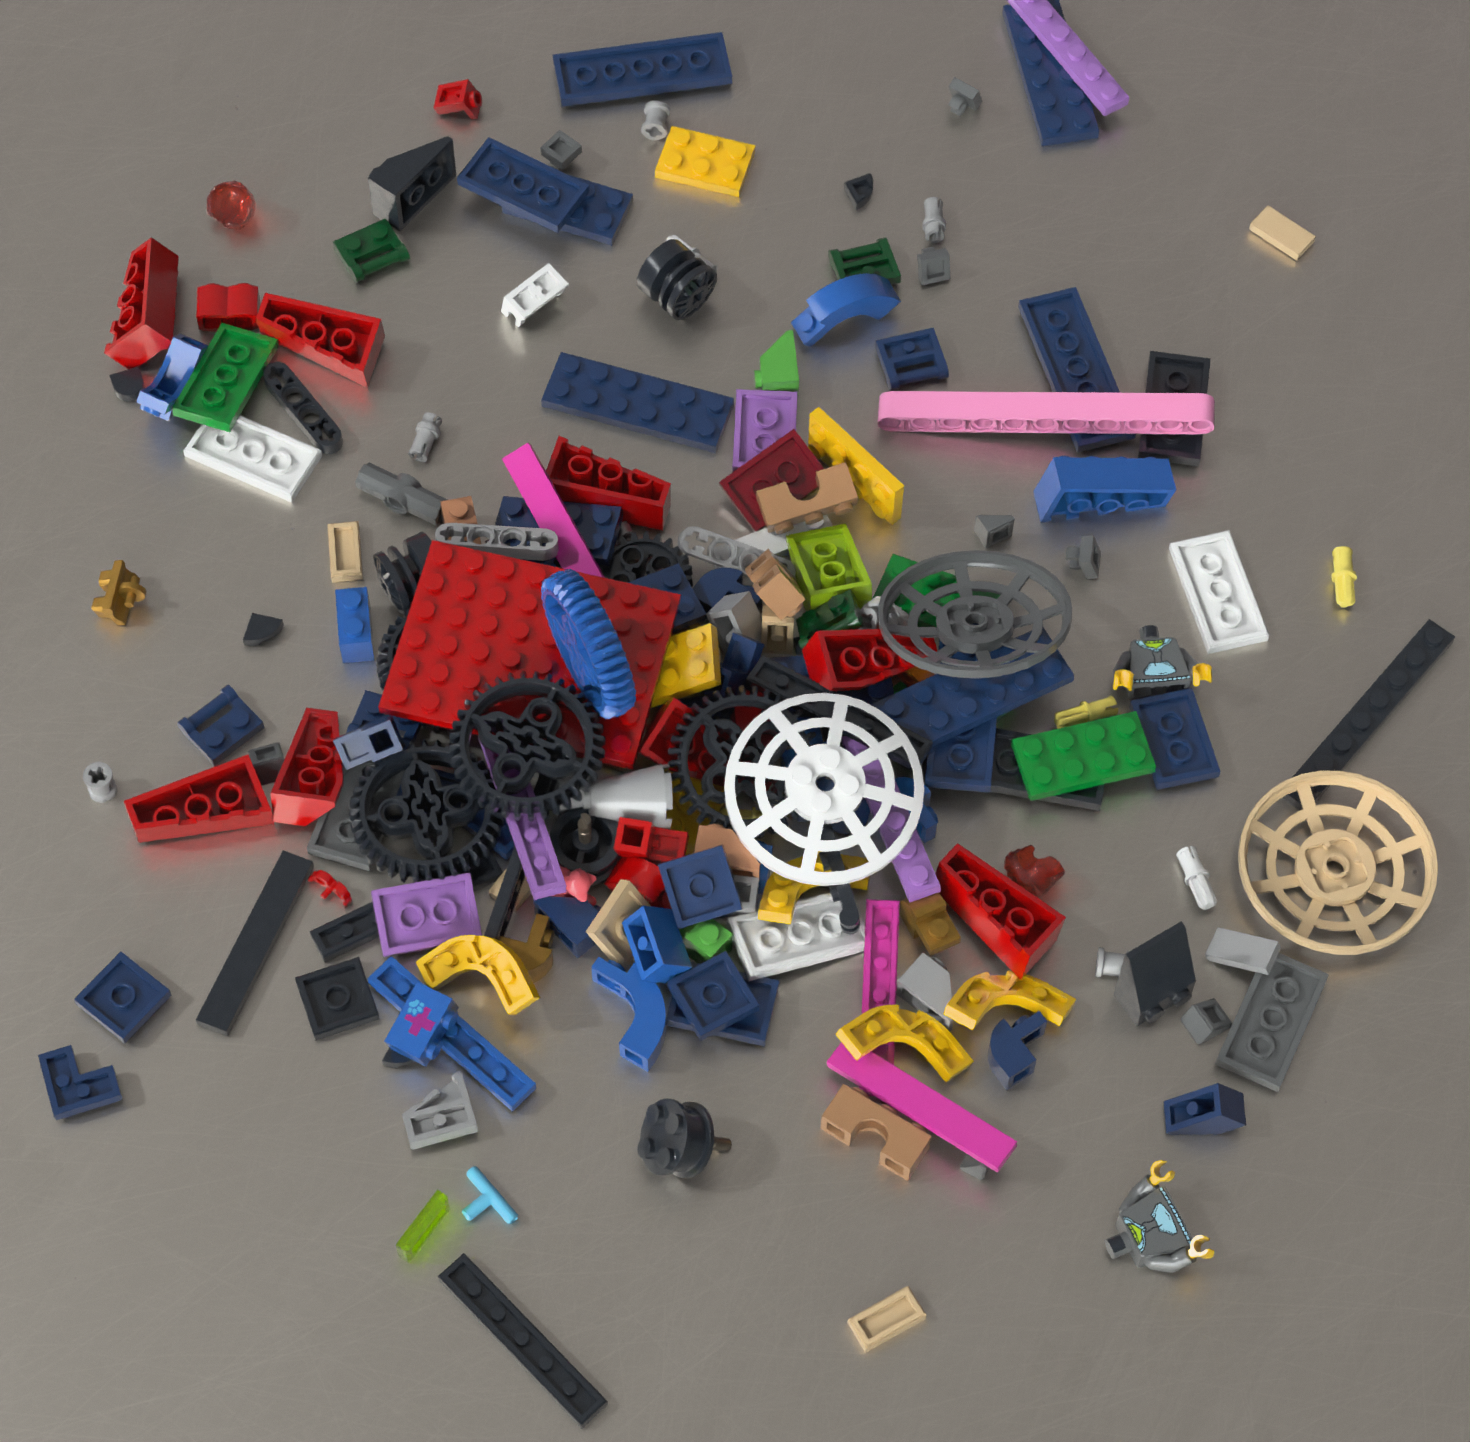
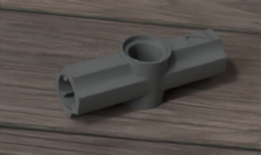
M370 462L364 464L359 470L355 481L356 488L382 499L390 510L402 515L409 512L434 525L442 523L440 502L448 499L422 488L420 482L411 475L400 473L397 476Z

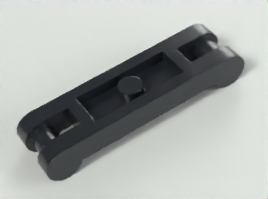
M831 824L823 825L820 840H836ZM840 851L818 852L824 872L828 870L830 872L845 870ZM850 883L830 885L829 890L833 902L840 901L842 907L839 915L842 931L848 935L857 933L860 929V919Z

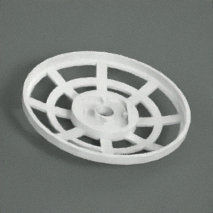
M815 693L789 698L773 705L747 726L732 749L726 767L724 792L726 809L734 831L741 843L760 863L771 871L790 880L804 884L830 886L862 880L880 871L899 855L908 844L917 827L923 807L924 782L922 768L915 749L907 735L891 718L881 710L859 699L840 694ZM805 702H835L832 718H811L792 725L781 712L788 707ZM848 705L872 714L888 726L895 735L878 742L863 728L845 721ZM770 719L780 733L766 746L759 763L738 762L741 752L751 735L762 723ZM811 728H830L827 744H817L809 747L799 734V732ZM843 730L859 737L870 748L854 756L846 749L840 747ZM787 740L797 753L789 767L768 765L775 751ZM901 746L905 749L913 770L914 797L895 792L894 771L887 754ZM878 759L884 773L885 789L866 784L862 767ZM736 775L755 777L756 798L763 814L747 827L741 818L736 802ZM824 776L829 777L833 780L835 786L830 791H821L816 786V780ZM765 778L785 781L787 799L773 808L770 806L766 794ZM863 797L882 802L876 816L864 827L855 814ZM894 805L911 811L909 819L899 837L887 850L880 854L870 836L884 823L891 806ZM795 811L801 817L810 821L808 836L805 837L792 831L780 819ZM844 821L852 833L851 836L838 840H820L824 824ZM771 826L785 840L805 848L801 868L789 865L774 857L756 841L755 837ZM859 844L869 861L861 866L844 871H814L818 851H840Z

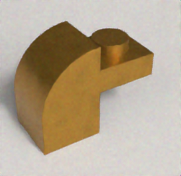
M939 893L910 903L908 898L900 901V917L912 938H921L930 956L961 942V936L946 912L947 904Z
M536 914L527 943L503 936L500 937L499 941L509 946L522 960L533 983L545 977L553 966V953L550 948L554 938V930L550 928L549 916Z

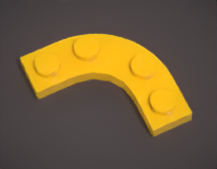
M818 853L814 871L824 872ZM841 854L845 870L869 862L867 858ZM803 856L786 863L801 868ZM773 872L764 887L758 909V920L791 924L795 906L801 894L810 888L820 885L800 883ZM871 875L862 880L851 882L850 887L868 890Z
M479 935L454 937L440 944L416 961L426 985L436 991L467 971L478 970L485 974L494 985L508 1015H516L541 998L519 956L509 946L491 937Z
M1007 971L1006 975L990 976L989 972H984L964 982L946 1005L943 1014L959 1024L974 1030L986 1012L991 1008L1009 1004L1018 1005L1034 1013L1040 1011L1046 1020L1060 1027L1072 1010L1076 998L1027 974L1020 980L1012 971Z
M883 1005L872 1008L841 1027L836 1033V1036L856 1061L878 1046L888 1042H903L915 1047L925 1056L946 1083L969 1068L974 1062L956 1038L939 1021L920 1010L915 1013L899 1009V1005Z

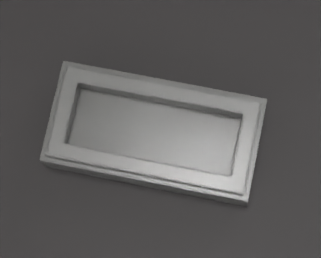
M1218 927L1205 956L1211 962L1269 975L1281 946L1275 940Z

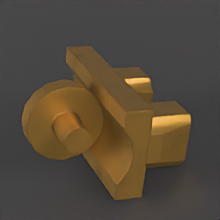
M115 560L111 570L100 572L99 586L106 591V595L94 598L91 608L98 617L111 618L116 625H126L129 609L134 607L135 601H143L147 591L142 585H139L140 578L125 567L123 560Z

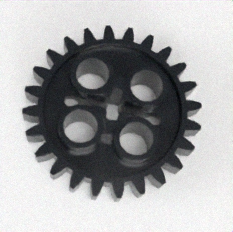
M645 531L643 538L638 539L636 533L632 532L630 541L620 536L621 544L618 546L615 544L610 566L598 565L605 578L628 583L644 577L645 572L649 575L659 569L668 568L679 563L691 587H693V578L691 577L693 571L692 565H689L688 555H682L683 552L679 549V546L673 548L672 538L662 543L660 533L654 539H650L648 531ZM650 557H652L651 560L649 561V563H648L647 566H646V563H647L648 559H649ZM630 560H639V561H638L637 563H635V564H628V563H627V562H629Z

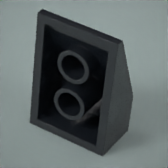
M446 136L388 158L379 167L374 168L368 177L373 215L381 220L386 218L393 228L401 232L457 176L453 139Z
M1182 921L1129 951L1124 956L1114 996L1136 1026L1145 1021L1152 1023L1158 1020L1165 1013V1009L1172 1005L1179 1007L1192 997L1196 978L1186 927Z

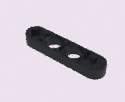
M273 362L268 364L263 371V377L270 393L316 448L322 450L323 454L338 452L343 445L340 428L285 363ZM272 376H283V381L285 385L282 387L281 382L276 377L272 378ZM291 393H300L303 396L300 401L295 403L286 400L287 396ZM309 413H315L320 416L314 423L303 421L304 416ZM323 428H324V433H325L329 438H333V439H334L333 441L329 442V440H327V439L323 440V436H322V432H321V430H322Z

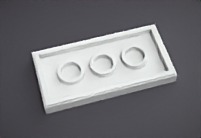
M241 415L231 432L201 424L184 449L185 457L291 503L322 458V450Z
M1230 530L1170 543L1169 551L1207 653L1210 654L1268 641L1269 633Z
M831 893L798 900L791 924L758 920V911L728 918L726 925L733 934L732 940L748 980L752 981L864 952L865 921L856 900L860 929L853 935L845 934L842 931L839 919L842 907L840 901L833 902Z

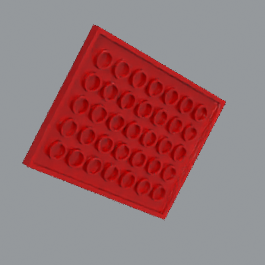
M432 540L378 706L379 713L453 729V721H460L457 717L458 710H466L464 706L465 700L475 701L473 697L475 690L485 693L483 687L485 682L494 687L496 686L495 678L497 676L503 682L508 681L509 673L514 675V679H520L522 671L526 672L527 678H533L534 672L537 671L542 680L550 673L553 677V683H556L562 677L565 680L564 688L573 684L576 687L575 695L581 693L568 668H566V664L556 646L541 599L542 582L549 578L551 574L567 569ZM578 572L589 583L590 588L594 590L596 597L600 599L601 605L605 608L609 619H611L617 636L622 642L621 645L626 653L627 661L630 664L629 668L633 674L632 679L636 690V701L632 709L619 717L615 716L610 719L600 716L598 723L604 727V732L601 735L605 737L606 744L601 747L605 749V757L599 760L604 764L633 770L678 613L681 594ZM522 695L508 698L492 706L483 715L499 711L519 719L524 709L532 700L543 696ZM557 702L562 712V723L556 737L570 744L576 752V757L583 759L585 736L581 724L570 709ZM539 714L535 717V720L538 722H546L550 719V716L547 714ZM473 729L472 734L478 735V730Z

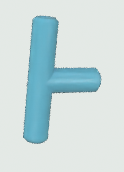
M477 1166L471 1167L467 1171L466 1176L482 1195L462 1210L463 1216L468 1221H471L492 1205L507 1224L514 1223L518 1218L516 1211Z

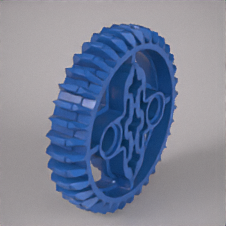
M567 569L551 574L549 578L542 582V606L545 609L548 625L561 657L566 664V668H568L577 688L585 694L587 702L591 701L593 703L594 711L599 713L601 717L610 719L625 714L635 705V683L629 668L630 664L625 656L626 653L621 645L622 642L617 636L611 619H609L605 608L601 605L600 599L596 597L594 590L590 588L589 583L578 572Z

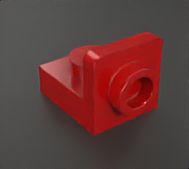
M469 79L438 85L433 108L439 115L464 110L473 120L478 118L482 105V96Z

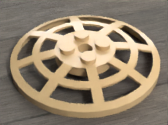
M1315 771L1300 774L1283 781L1269 790L1256 803L1247 817L1240 836L1238 849L1239 873L1244 890L1252 905L1262 918L1281 935L1315 951L1336 955H1356L1376 951L1393 944L1408 934L1421 920L1431 903L1436 888L1438 874L1437 854L1431 834L1423 819L1410 803L1393 789L1377 780L1360 774L1344 771ZM1337 785L1354 788L1364 792L1356 809L1337 804L1316 806L1310 787ZM1298 791L1303 810L1288 817L1277 828L1276 832L1259 822L1261 816L1275 802L1290 793ZM1378 798L1395 810L1410 826L1414 836L1396 843L1389 831L1375 818L1368 815L1375 799ZM1320 816H1340L1349 818L1351 821L1346 831L1339 829L1325 830ZM1307 820L1312 835L1301 846L1284 838L1293 827ZM1363 825L1380 838L1385 845L1384 848L1371 852L1367 844L1358 837ZM1252 833L1269 843L1266 856L1268 879L1251 881L1249 877L1247 854ZM1421 848L1425 866L1424 889L1421 896L1402 891L1405 876L1402 855ZM1278 849L1295 858V874L1278 877L1276 870ZM1390 859L1393 863L1394 872L1392 887L1373 881L1376 873V864ZM1331 861L1338 862L1342 865L1344 872L1334 874L1328 870L1326 864ZM1300 886L1312 898L1307 911L1305 912L1295 905L1284 890ZM1274 892L1281 904L1295 917L1302 920L1296 933L1274 918L1259 901L1256 894ZM1367 892L1386 899L1376 911L1366 917L1362 916L1356 904ZM1395 903L1415 909L1411 917L1398 930L1377 941L1368 927L1382 919L1394 907ZM1324 905L1343 906L1350 921L1333 922L1322 920L1318 917ZM1313 927L1330 931L1355 930L1363 945L1335 946L1319 943L1308 939Z

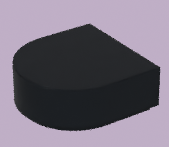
M139 366L109 375L116 396L123 401L136 400L140 391L145 388Z

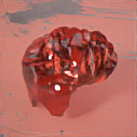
M234 180L220 183L210 191L207 197L206 211L207 215L215 219L216 222H221L226 229L241 230L254 217L256 202L251 191L241 182Z
M1033 845L1010 851L1004 860V869L1007 872V876L1037 898L1048 893L1065 874L1064 868L1056 858L1048 856L1037 859L1034 857L1035 847Z

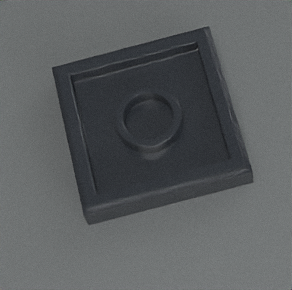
M359 957L295 977L315 1041L380 1019Z

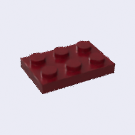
M792 429L721 480L719 486L751 529L756 532L766 527L756 499V491L787 482L792 496L798 500H804L818 490L815 480L816 472L824 468L795 429Z

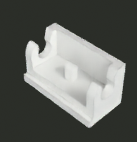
M548 263L504 297L501 312L506 317L512 313L516 318L515 325L519 327L525 322V319L551 299L564 293L569 284Z

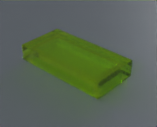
M437 1189L396 1243L397 1253L400 1258L406 1262H411L448 1213L450 1206L447 1195Z

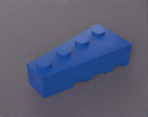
M1059 456L1053 457L1033 493L1040 523L1052 521V516L1065 514L1066 519L1079 518L1080 512L1096 510L1097 515H1106L1117 510L1119 507H1124L1126 512L1166 507L1176 492V486L1169 459H1156L1154 457L1127 458L1123 456L1116 458Z

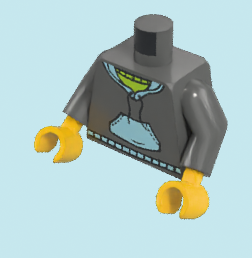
M1147 625L1140 628V639L1131 641L1129 651L1121 654L1113 669V690H1117L1118 686L1127 687V701L1189 689L1191 679H1193L1194 686H1199L1200 680H1207L1209 683H1212V667L1206 663L1199 664L1184 648L1179 647L1175 638H1159L1158 627L1155 625Z
M1158 1160L1151 1166V1175H1146L1137 1183L1119 1207V1215L1115 1224L1119 1234L1105 1239V1246L1112 1259L1130 1253L1137 1267L1146 1266L1150 1270L1174 1273L1196 1262L1198 1256L1204 1259H1211L1215 1251L1206 1249L1201 1252L1202 1244L1210 1241V1238L1203 1235H1197L1192 1238L1166 1186L1159 1187V1182L1173 1180L1175 1171L1171 1170L1162 1177L1160 1175V1168L1167 1161Z

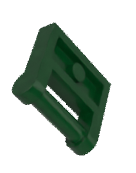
M386 218L333 241L334 250L355 283L365 280L364 276L398 261L403 263L410 260L406 246L401 243ZM390 250H393V251H391V252H389V253H387V254H384V255H382V256H380V257H377V256H379V255H381V254H383V253H386V252H388V251H390Z
M886 237L877 239L876 243L842 251H839L838 248L828 251L830 265L834 269L838 280L857 274H876L888 279L891 285L901 283V274ZM879 254L878 256H874V257H870V258H865V259H861V260H857V261H853V262L844 263V262H847V261H851V260H855V259L864 258V257H868V256H872V255Z
M851 589L833 596L828 602L815 609L806 611L801 617L795 619L801 649L804 648L816 631L858 630L864 626L857 598Z

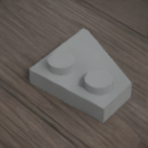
M462 1071L455 1072L452 1075V1081L438 1091L435 1088L425 1096L421 1103L415 1104L402 1114L411 1150L478 1132Z

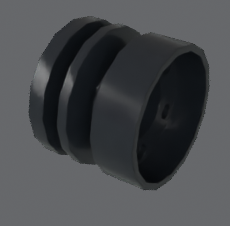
M678 239L668 240L658 246L647 257L637 276V287L653 301L659 302L660 307L667 311L675 320H684L698 311L710 297L717 282V273L714 269L706 265L701 258H695V254Z
M423 531L403 541L405 556L393 545L387 549L388 557L382 551L373 555L380 585L388 599L392 601L401 614H405L407 609L410 610V602L412 603L432 542Z

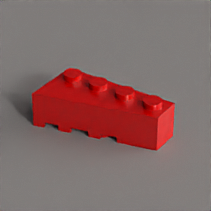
M152 237L131 252L123 281L127 288L119 297L117 307L121 309L119 320L112 322L110 332L114 334L112 344H106L104 354L127 369L138 367L161 350L169 348L174 337L179 256Z
M265 292L256 317L262 335L278 339L279 345L368 388L385 338L381 319Z
M558 436L546 472L562 501L622 507L624 512L622 522L627 521L629 524L663 531L671 507V483L636 468L631 471L622 467L618 460L611 457L608 460L594 455L592 449L583 445L580 448L569 444V439Z
M249 754L124 800L128 817L139 843L274 825L272 810Z
M958 843L939 862L935 872L941 888L939 894L1008 968L1022 980L1057 941L1066 917Z

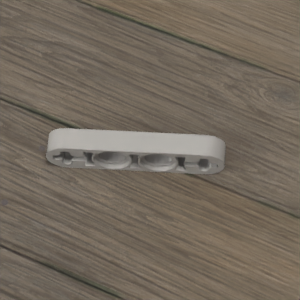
M445 523L440 525L435 531L436 541L517 559L550 560L559 551L556 533L543 528ZM478 537H487L489 539L487 543L480 545L473 542ZM509 539L521 541L519 545L512 547L504 544Z
M696 526L686 528L678 536V546L684 554L721 568L740 570L743 572V576L746 577L748 575L743 564L745 555L751 553L759 557L765 552ZM696 533V539L703 543L708 542V537L712 538L713 540L707 548V555L702 554L705 547L696 545L693 549L688 548L689 542L685 541V536L689 537ZM718 543H725L730 548L731 553L727 560L722 561L715 557L714 547ZM775 555L795 578L796 570L793 563Z

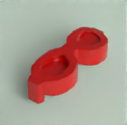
M314 871L307 879L308 882L315 881L326 887L320 895L323 900L333 891L342 900L344 908L352 902L347 888L340 881L337 882L326 871Z

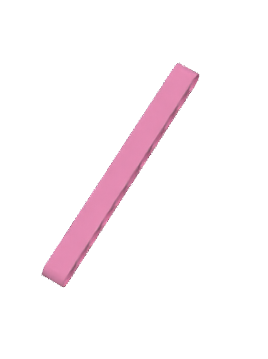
M888 391L879 396L878 426L882 430L890 432L1207 434L1215 428V400L1211 395L1203 393Z

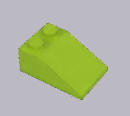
M846 523L786 535L790 558L796 570L797 584L806 599L803 601L806 611L819 607L828 602L833 596L842 594L849 589L856 596L860 610L872 600V582Z

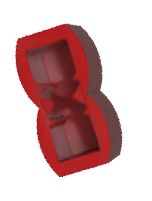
M210 283L197 287L196 318L199 330L217 332L221 323L248 331L259 329L256 321L260 308L258 286L239 283L226 287Z

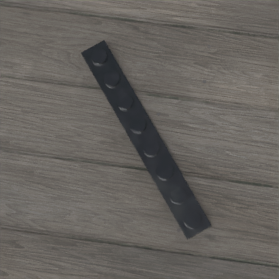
M1429 619L1293 777L1315 771H1343L1451 646L1455 636ZM1330 785L1310 787L1315 803ZM1298 791L1283 797L1284 800L1298 810H1303Z

